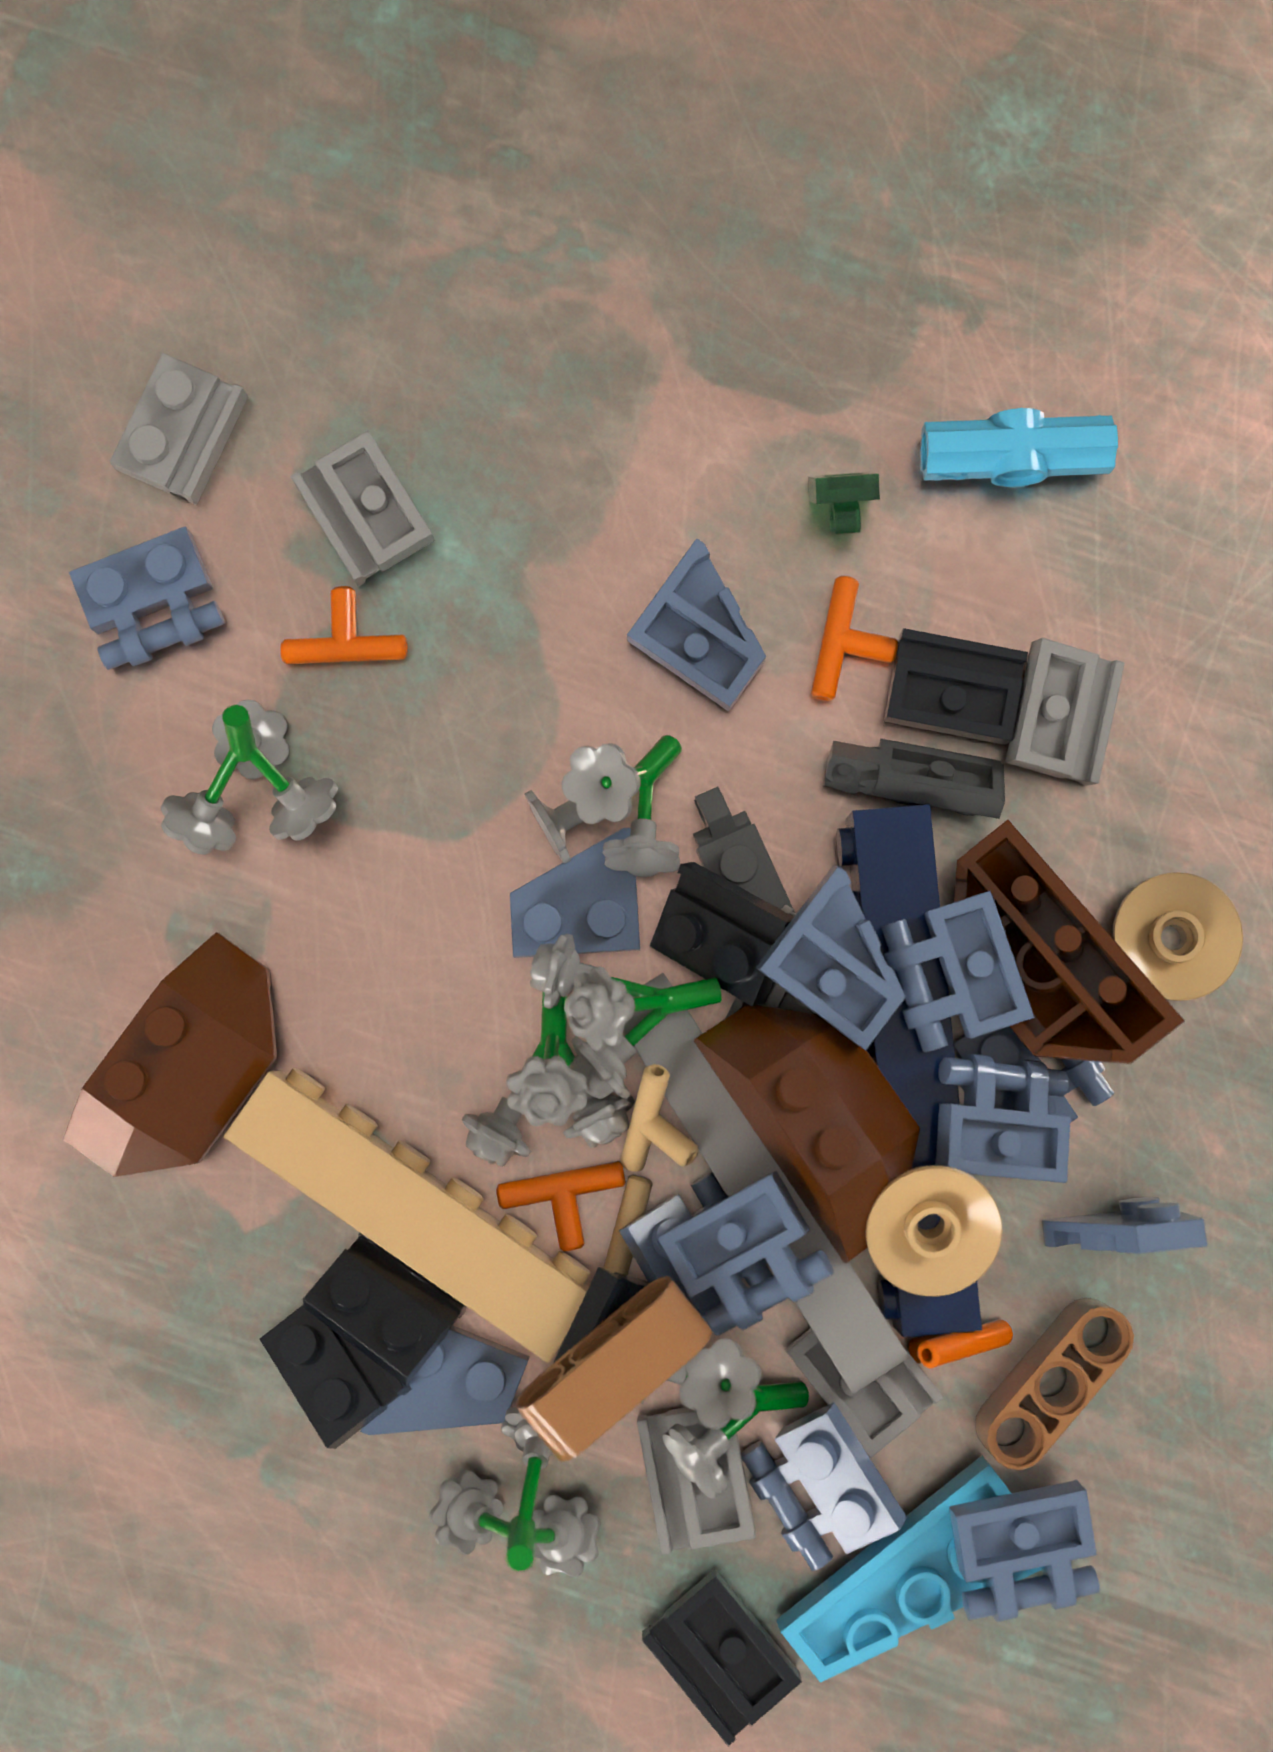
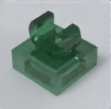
M858 472L808 476L809 501L815 504L829 503L830 532L835 534L861 532L859 501L880 500L879 473Z

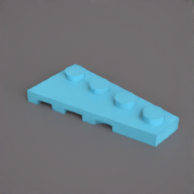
M980 1456L910 1512L899 1531L870 1544L776 1620L782 1635L820 1683L898 1646V1638L927 1624L932 1630L955 1619L953 1612L964 1607L962 1592L986 1587L987 1578L966 1582L959 1572L949 1506L1011 1494L1010 1490L983 1456ZM1045 1566L1012 1573L1013 1580H1022L1036 1572L1043 1571Z

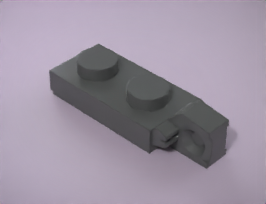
M880 739L878 747H866L839 741H833L826 767V786L851 794L859 791L867 795L873 794V796L889 798L901 804H930L932 807L953 810L961 815H980L1000 819L1005 804L1004 764L1000 760L887 739Z
M719 787L695 796L696 800H694V803L706 827L693 833L698 846L696 853L702 866L779 909H782L785 905L793 908L755 823L751 824L746 811L732 816Z

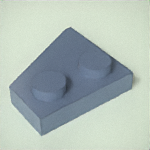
M696 538L628 632L627 641L721 707L730 711L765 662L766 655L753 631L747 627L740 615V607L729 587H725L709 558L710 553L707 547Z
M623 828L575 855L571 858L570 862L556 866L510 893L514 958L534 957L541 944H555L561 934L565 935L566 933L573 935L575 950L578 954L640 950L636 876L628 871H616L606 867L605 856L603 855V845L609 840H624L630 836L631 828Z
M832 866L756 968L857 1046L866 1050L906 996L893 969L887 965L880 951L881 943L870 920L865 919L849 886L852 883L847 872L839 866Z
M1158 1197L1119 1201L1120 1211L1042 1220L1044 1241L1047 1247L1081 1243V1249L1111 1250L1141 1254L1207 1246L1204 1218L1180 1212L1179 1203H1160Z
M452 1325L448 1330L447 1336L409 1382L412 1390L405 1395H400L387 1405L388 1408L364 1426L360 1432L367 1435L503 1423L506 1410L512 1404L530 1356Z

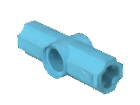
M1016 408L1000 411L993 414L988 420L924 422L921 429V471L923 472L924 480L991 478V483L1002 487L1032 485L1043 481L1047 476L1110 474L1115 468L1118 430L1117 425L1113 422L1112 415L1044 418L1042 411L1033 408Z

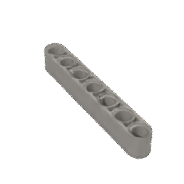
M664 973L644 984L659 989L672 987ZM653 1009L634 1012L623 1027L625 1034L632 1030ZM685 1010L668 1014L634 1047L638 1050L637 1053L646 1067L657 1064L668 1070L670 1077L665 1097L694 1143L698 1145L699 1151L728 1197L777 1170L810 1229L805 1236L789 1244L792 1252L801 1260L818 1250H822L830 1260L834 1271L831 1276L814 1284V1293L795 1303L849 1389L855 1394L907 1360L909 1356L851 1264L842 1261L695 1044L694 1040L703 1033L689 1011Z

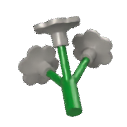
M243 700L237 705L226 708L223 714L219 715L213 722L212 731L218 740L214 756L221 766L209 789L203 790L200 793L191 792L185 795V797L175 795L166 797L161 806V811L165 816L161 827L169 837L183 841L189 850L197 854L206 855L212 852L213 849L221 851L231 849L236 840V835L232 830L235 819L227 809L222 807L223 799L221 795L235 768H237L242 776L247 779H257L264 775L274 786L273 795L278 800L271 810L274 819L270 824V833L278 840L290 836L293 840L299 841L308 837L314 831L317 824L328 820L336 809L333 797L336 795L338 787L330 778L316 781L313 777H308L298 783L292 777L284 778L274 767L283 763L289 754V746L283 738L287 730V722L284 716L277 711H264L263 707L255 700Z
M662 736L634 768L626 764L625 753L616 744H604L597 749L591 746L577 748L570 757L571 771L562 780V790L569 801L555 809L542 803L532 790L524 794L530 804L533 815L543 829L555 853L559 855L563 864L571 861L566 848V831L582 822L595 824L604 819L618 822L627 818L632 809L631 797L639 790L638 817L631 822L630 836L624 840H609L603 845L606 867L616 871H628L630 874L640 877H651L658 872H674L680 867L679 847L671 842L656 841L657 825L651 820L654 782L682 752L681 744L673 736Z
M730 1339L717 1340L710 1350L703 1348L667 1380L681 1385L680 1399L683 1405L689 1409L696 1410L699 1421L710 1429L702 1437L696 1439L684 1426L676 1423L663 1435V1442L674 1456L675 1464L685 1478L696 1483L706 1496L713 1499L728 1488L727 1479L717 1466L716 1460L731 1447L729 1439L759 1412L804 1408L809 1401L808 1388L802 1381L758 1385L761 1379V1369L758 1363L753 1359L744 1357L740 1345Z

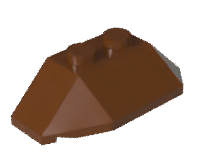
M1006 820L957 860L954 903L991 891L1034 1015L1032 1019L1010 1025L1009 1027L1034 1057L1132 1064L1185 1022L1181 1015L1009 820Z
M214 933L158 984L84 1084L63 1140L113 1177L200 1163L277 1058L274 1016L270 994V969L222 934Z
M747 1004L698 1036L694 1042L842 1261L847 1263L868 1248L866 1225L870 1211L880 1193L891 1180L912 1170L920 1127L869 1053L849 1040L820 1016L813 1013Z

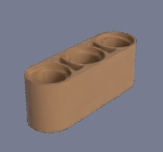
M669 1276L660 1277L636 1293L533 1380L520 1394L515 1408L555 1457L561 1462L568 1461L586 1450L695 1357L709 1341L712 1330L672 1278Z
M1082 1298L1074 1300L1065 1307L984 1402L976 1415L975 1429L978 1439L998 1463L1008 1469L1023 1470L1032 1467L1043 1458L1128 1357L1133 1348L1134 1334L1127 1318L1122 1313L1097 1299ZM1104 1316L1108 1324L1107 1337L1098 1346L1086 1347L1083 1341V1329L1091 1319ZM1064 1367L1067 1378L1063 1390L1055 1396H1041L1040 1380L1044 1373L1050 1368ZM1010 1418H1022L1025 1427L1021 1439L1011 1446H999L996 1436L1000 1425Z

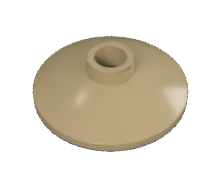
M1176 872L1154 876L1143 881L1130 891L1116 913L1113 925V939L1167 1000L1185 1001L1212 993L1230 978L1241 957L1243 929L1234 904L1218 886L1197 875ZM1167 926L1175 928L1180 935V943L1174 950L1166 948L1161 940L1162 931Z
M923 1166L909 1170L891 1180L876 1199L866 1225L868 1250L879 1272L896 1287L921 1296L948 1295L972 1285L985 1274L994 1262L1002 1239L1000 1212L986 1187L970 1174L947 1166ZM938 1214L941 1216L939 1224L933 1229L923 1230L918 1227L919 1220L926 1215Z

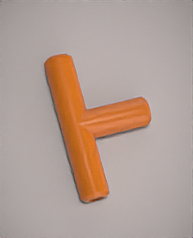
M839 576L834 581L811 690L812 696L819 700L832 701L835 699L845 653L888 663L893 662L897 654L898 641L896 638L850 629L859 588L858 581L853 577Z
M337 586L331 590L332 637L284 639L280 646L281 659L285 664L404 660L408 656L407 638L404 635L357 636L356 591L348 586Z
M617 1161L501 1183L496 1187L499 1207L502 1209L551 1201L559 1249L562 1251H572L582 1248L585 1244L576 1196L623 1187L626 1180L623 1166Z
M996 1320L982 1324V1331L913 1337L910 1340L908 1351L916 1363H922L927 1368H935L1006 1346L1012 1341L1013 1332L1011 1326L1006 1321Z

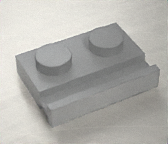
M162 353L110 459V464L119 472L170 494H177L186 498L188 502L197 505L248 399L247 393L239 385H230L221 381L218 376Z
M368 430L315 461V466L302 474L296 472L290 476L358 587L366 582V578L380 570L384 572L435 541L432 532Z
M1046 638L1032 641L1020 693L1013 738L1008 746L1005 763L1061 779L1069 778L1079 781V784L1086 786L1099 784L1125 662L1099 658V654Z
M812 1328L785 1349L825 1403L829 1405L835 1402L870 1459L921 1417L920 1415L931 1405L937 1404L944 1398L906 1349L905 1351L909 1356L907 1360L855 1394L849 1389Z
M685 1407L668 1410L667 1413L638 1416L637 1426L661 1555L670 1554L672 1550L688 1547L693 1550L755 1539V1523L737 1433L729 1439L731 1447L716 1460L717 1466L727 1479L728 1488L713 1499L706 1496L696 1483L689 1481L679 1471L675 1464L674 1456L667 1449L662 1439L663 1435L676 1423L684 1426L696 1439L702 1437L710 1428L702 1425L697 1411Z

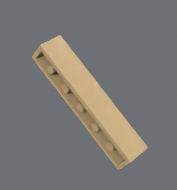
M292 1068L288 1075L283 1071H269L230 1126L224 1138L549 1363L563 1343L587 1293L590 1283L586 1280L591 1272L577 1260L562 1251H559L555 1258H552L533 1245L537 1234L514 1217L505 1214L502 1220L499 1221L481 1209L479 1206L484 1198L467 1184L454 1177L450 1179L448 1184H445L426 1171L431 1161L410 1145L399 1140L393 1148L373 1134L378 1126L377 1123L358 1109L345 1104L343 1109L339 1111L320 1097L325 1088L309 1075L296 1068Z

